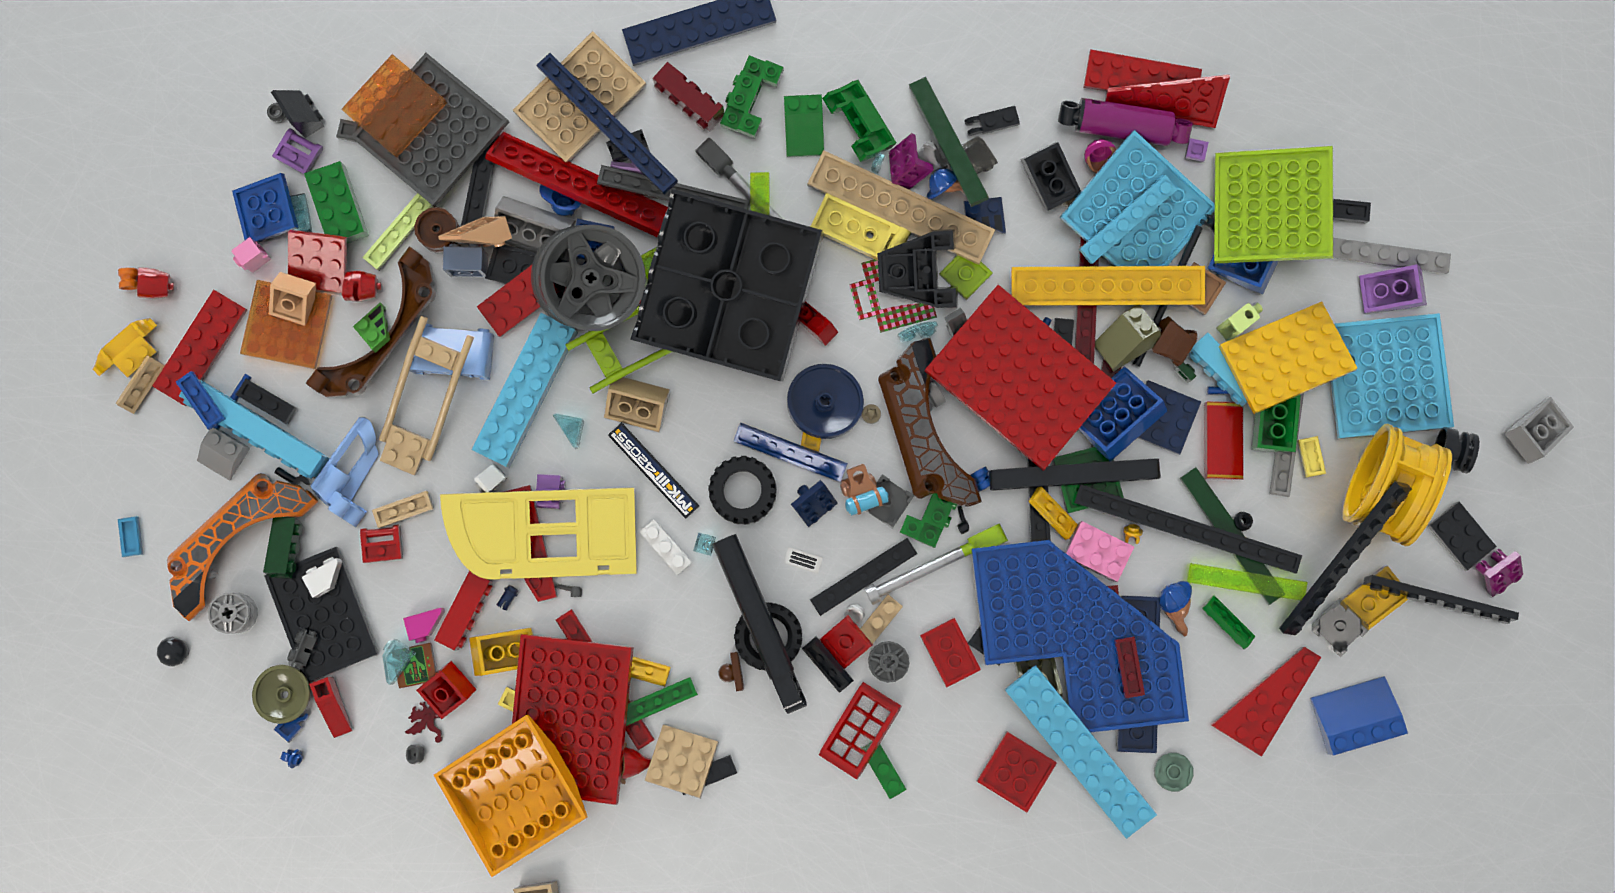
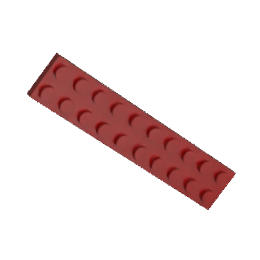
M505 132L501 133L486 153L485 159L650 235L659 236L661 225L668 209L667 206L643 195L598 185L599 175L569 161L565 162L562 158Z

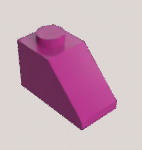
M437 608L403 618L409 641L415 640V643L426 641V637L433 634L445 613V609Z

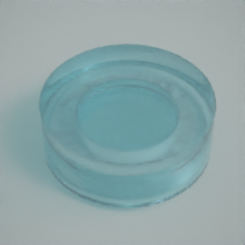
M880 153L876 155L871 167L873 172L879 173L885 155Z

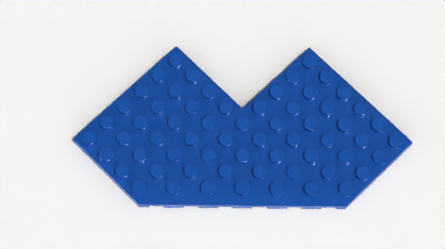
M1050 540L971 549L985 665L1062 657L1068 705L1090 732L1189 721L1179 643L1098 580L1088 570L1084 569L1069 555L1060 550ZM1135 637L1145 695L1124 698L1114 640Z

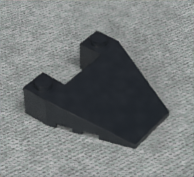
M955 229L934 230L877 253L879 292L930 305L935 308L957 307L958 287H938L937 250H954L956 248Z

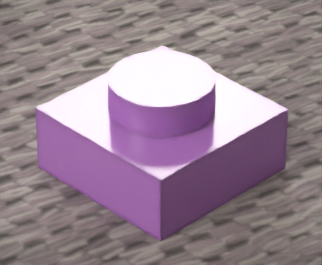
M1190 138L1185 158L1204 162L1209 142Z

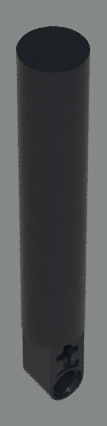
M734 534L713 543V549L784 710L787 714L806 707L807 702L793 671L792 662L737 535Z

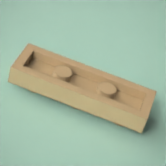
M147 355L116 404L134 414L165 365Z
M424 491L373 509L372 512L377 527L380 529L431 511L434 508L428 491Z
M887 595L860 630L873 644L903 606L890 595Z

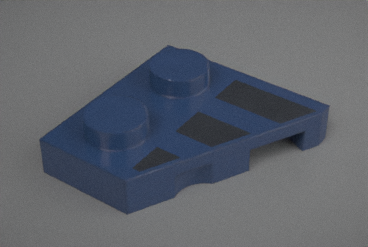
M1002 197L989 198L973 207L970 206L968 201L963 202L965 216L995 229L1000 234H1006Z

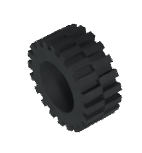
M734 456L730 460L723 461L719 467H716L714 474L710 477L708 491L710 501L720 516L734 524L746 525L752 522L755 523L767 515L776 500L777 489L772 472L763 462L753 457ZM749 472L760 481L761 495L753 506L740 509L731 506L726 501L724 485L727 479L734 473Z
M766 602L772 618L781 621L787 630L788 640L785 648L792 662L802 645L800 623L796 616L786 607L777 603ZM741 615L735 627L734 639L736 650H738L740 657L748 665L758 670H765L759 653L751 645L750 632Z

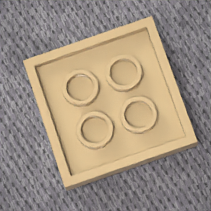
M663 725L645 781L701 799L719 742Z

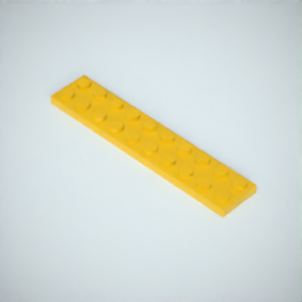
M1205 266L1011 267V295L1024 306L1205 305Z

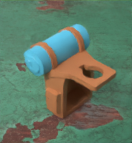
M864 464L846 471L848 478L841 481L840 488L842 494L849 498L846 500L845 507L851 516L859 515L861 512L876 506H883L882 504L888 502V493L883 487L876 486L877 483L874 476L867 472ZM856 471H862V472H863V473H860V474H857V475H854V476H853V474H854Z

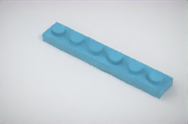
M1163 175L1080 247L1079 251L1090 264H1093L1178 189L1166 175Z

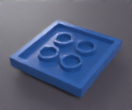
M279 173L232 190L244 240L250 237L255 242H261L298 228L285 174Z

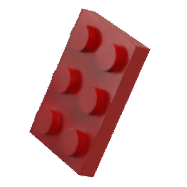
M955 618L920 635L946 687L981 670Z

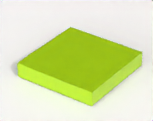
M958 255L939 273L951 287H958V293L965 300L993 274L982 262L978 265Z

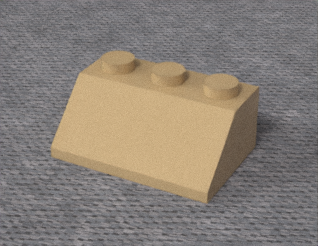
M622 377L610 384L608 388L604 418L659 432L667 407L670 389Z

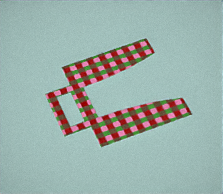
M875 259L861 263L866 280L849 284L859 320L876 316L880 333L937 318L935 308L922 303L881 309L873 283L879 281L878 261ZM861 286H866L872 308L871 312L864 314L856 289Z

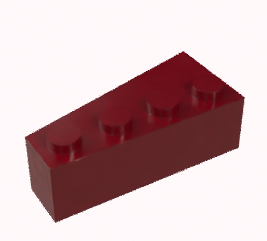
M669 62L652 78L655 84L654 88L661 94L663 92L669 96L668 100L676 106L678 104L683 108L682 112L690 118L692 116L696 119V124L702 130L707 129L710 132L723 118V105L719 102L715 104L712 96L707 92L702 94L701 89L693 81L688 83L686 81L687 77Z

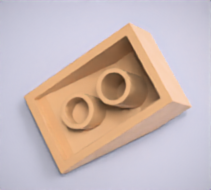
M505 216L482 217L438 236L439 240L483 245V247L492 245L499 247L505 245V241L512 238Z

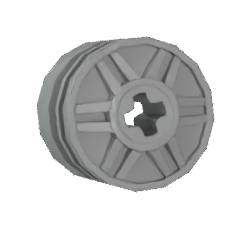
M223 593L211 602L208 609V619L212 627L225 634L244 633L250 630L258 616L255 602L249 596L241 593ZM230 610H233V614L228 616L227 613H229Z

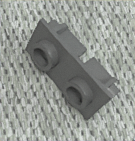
M304 627L301 631L297 632L294 640L297 643L294 650L291 649L287 657L288 664L293 667L294 663L298 669H303V666L306 667L310 653L305 652L304 649H313L317 639L316 632L310 630L309 633H306L307 630Z

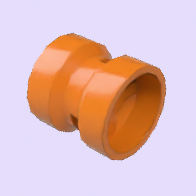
M118 269V276L121 279L119 289H137L138 281H136V277L138 276V269Z

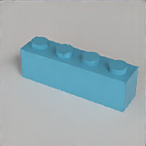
M1206 333L1189 352L1190 358L1195 363H1199L1204 368V372L1209 377H1213L1223 391L1226 390L1231 395L1230 397L1234 403L1240 404L1243 407L1247 401L1219 348L1220 344L1209 333Z

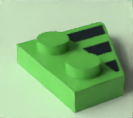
M381 302L353 326L375 353L390 340L389 332L387 331L388 323L384 316L386 309Z

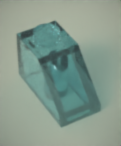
M398 639L388 641L383 649L385 651L382 655L386 682L389 685H393L416 654L414 650Z

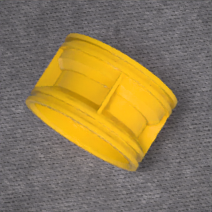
M1384 424L1370 440L1353 473L1342 509L1343 520L1348 523L1351 522L1355 526H1360L1395 481L1406 483L1412 490L1407 495V498L1397 507L1395 513L1385 522L1380 532L1390 535L1391 540L1396 543L1410 546L1422 534L1441 500L1451 470V450L1438 444L1431 446L1422 444L1403 436L1400 428Z

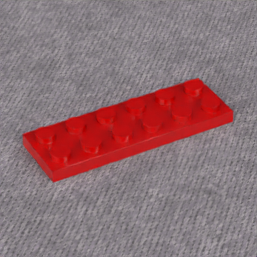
M1090 49L1083 88L1107 92L1108 88L1201 78L1202 69Z
M213 289L152 386L180 404L187 406L183 403L184 399L179 397L181 389L176 384V381L190 371H193L198 379L203 381L247 312V309Z

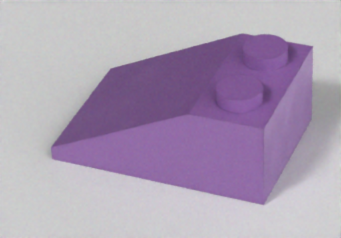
M1417 264L1359 276L1365 313L1409 309L1427 305L1422 269Z

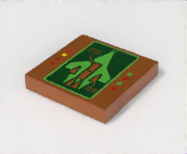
M431 643L392 650L399 688L424 684L436 673Z

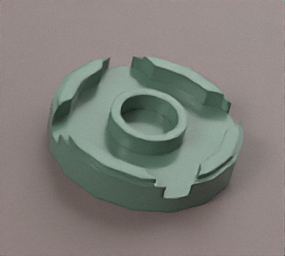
M1167 753L1157 760L1154 767V776L1162 788L1171 792H1178L1185 789L1191 783L1194 776L1193 766L1186 756L1179 753Z

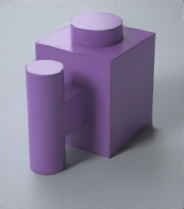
M537 474L536 491L565 490L566 482L562 476ZM536 501V508L560 509V501Z

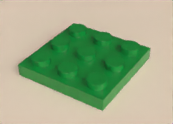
M1095 447L1057 456L1053 459L1054 465L1110 462ZM1120 482L1082 484L1124 498ZM1079 485L1060 486L1067 513L1088 509V507L1074 503Z

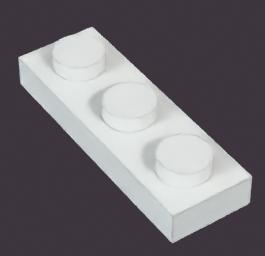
M654 519L640 531L642 536L677 575L692 563Z

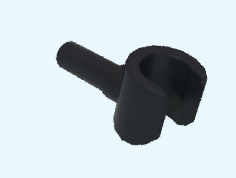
M1205 214L1208 220L1206 222L1201 219L1200 224L1208 226L1215 235L1214 217Z
M958 506L962 523L958 524L957 527L960 533L964 534L969 531V524L964 516L962 506Z

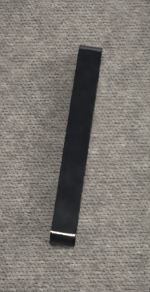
M1157 458L1047 466L1044 471L1039 467L988 471L991 491L1161 478L1160 463Z

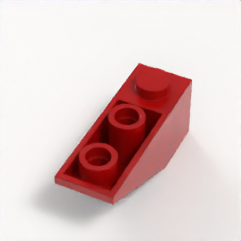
M805 301L800 324L826 346L836 336L838 331L826 317Z
M326 677L310 683L315 702L333 738L351 732L352 728L334 677Z

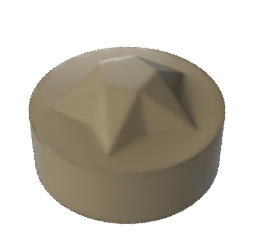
M869 404L863 408L862 418L866 423L874 424L879 421L881 411L876 405Z

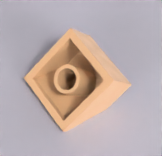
M279 272L270 284L269 315L305 326L315 300L316 283Z

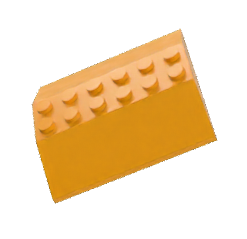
M528 714L434 774L437 783L491 877L588 817L576 782L555 745Z

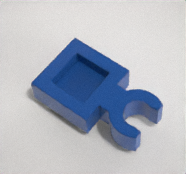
M306 713L303 717H298L289 723L278 724L273 730L289 743L302 729L298 724L306 721L309 715Z

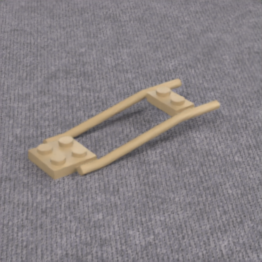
M421 316L417 324L384 426L379 436L380 441L386 442L380 461L412 475H417L423 458L428 461L432 460L461 371L474 340L473 336L467 335L461 352L422 337L428 320L425 316ZM414 355L453 371L431 440L393 425Z

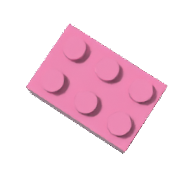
M1081 521L1078 523L1065 553L1082 567L1113 582H1118L1134 546Z

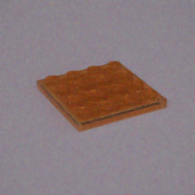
M391 54L341 110L397 158L447 104V101L397 57Z
M257 280L240 354L316 369L333 296L316 292L309 318L304 326L269 315L271 282Z

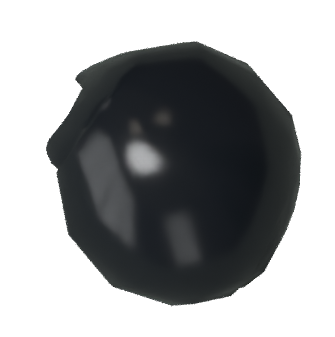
M168 637L158 645L157 657L162 664L175 667L182 664L187 657V647L181 639Z

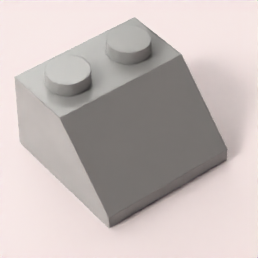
M213 427L201 442L197 461L224 478L231 480L250 447L220 429Z

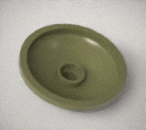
M288 665L272 666L262 672L254 683L252 690L253 705L258 714L269 722L284 724L294 721L304 713L309 704L311 693L309 682L305 675L294 667ZM285 691L288 692L287 698L283 697V693Z

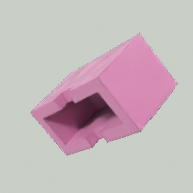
M250 237L232 249V253L235 255L233 257L235 263L244 270L248 269L251 272H255L271 260L263 247Z

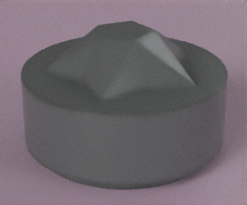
M410 745L407 748L406 759L410 764H420L423 761L424 749L421 745Z

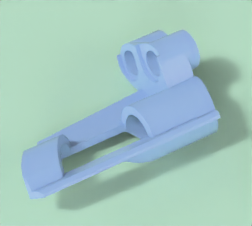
M365 417L358 418L310 486L317 497L329 507L328 510L354 527L359 524L367 511L351 500L379 455L375 445L376 435L370 420ZM358 434L362 439L365 451L347 475L336 468L337 463Z

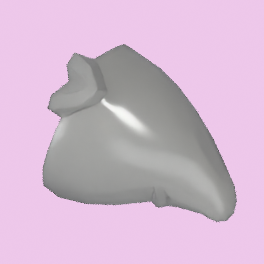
M933 141L923 144L917 152L918 159L933 164L934 171L943 168L947 169V159L942 158L938 147Z

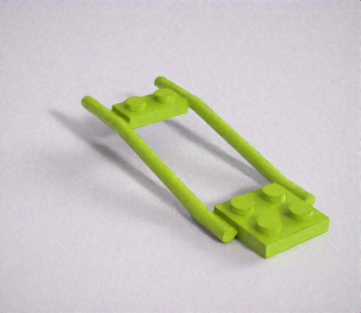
M639 306L626 320L638 315ZM606 330L588 331L565 344L568 351L586 342L605 375V379L589 387L592 394L673 352L660 349L622 368L603 334Z

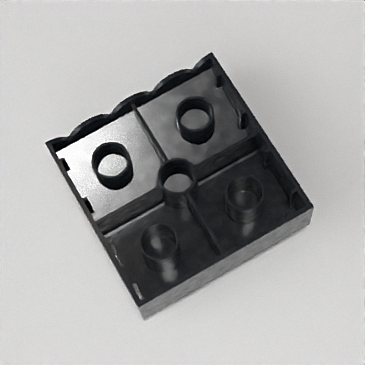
M671 189L668 209L659 233L658 246L651 262L648 282L640 302L637 322L630 340L780 382L784 381L823 240V230Z

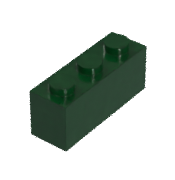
M275 517L272 520L263 573L269 577L292 579L293 573L296 571L295 559L300 549L298 543L299 536L303 532L302 523L296 518Z

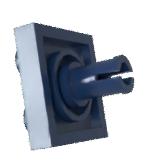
M820 480L810 489L807 485L799 487L797 493L800 497L791 503V506L804 523L810 527L824 514L832 510L838 502Z

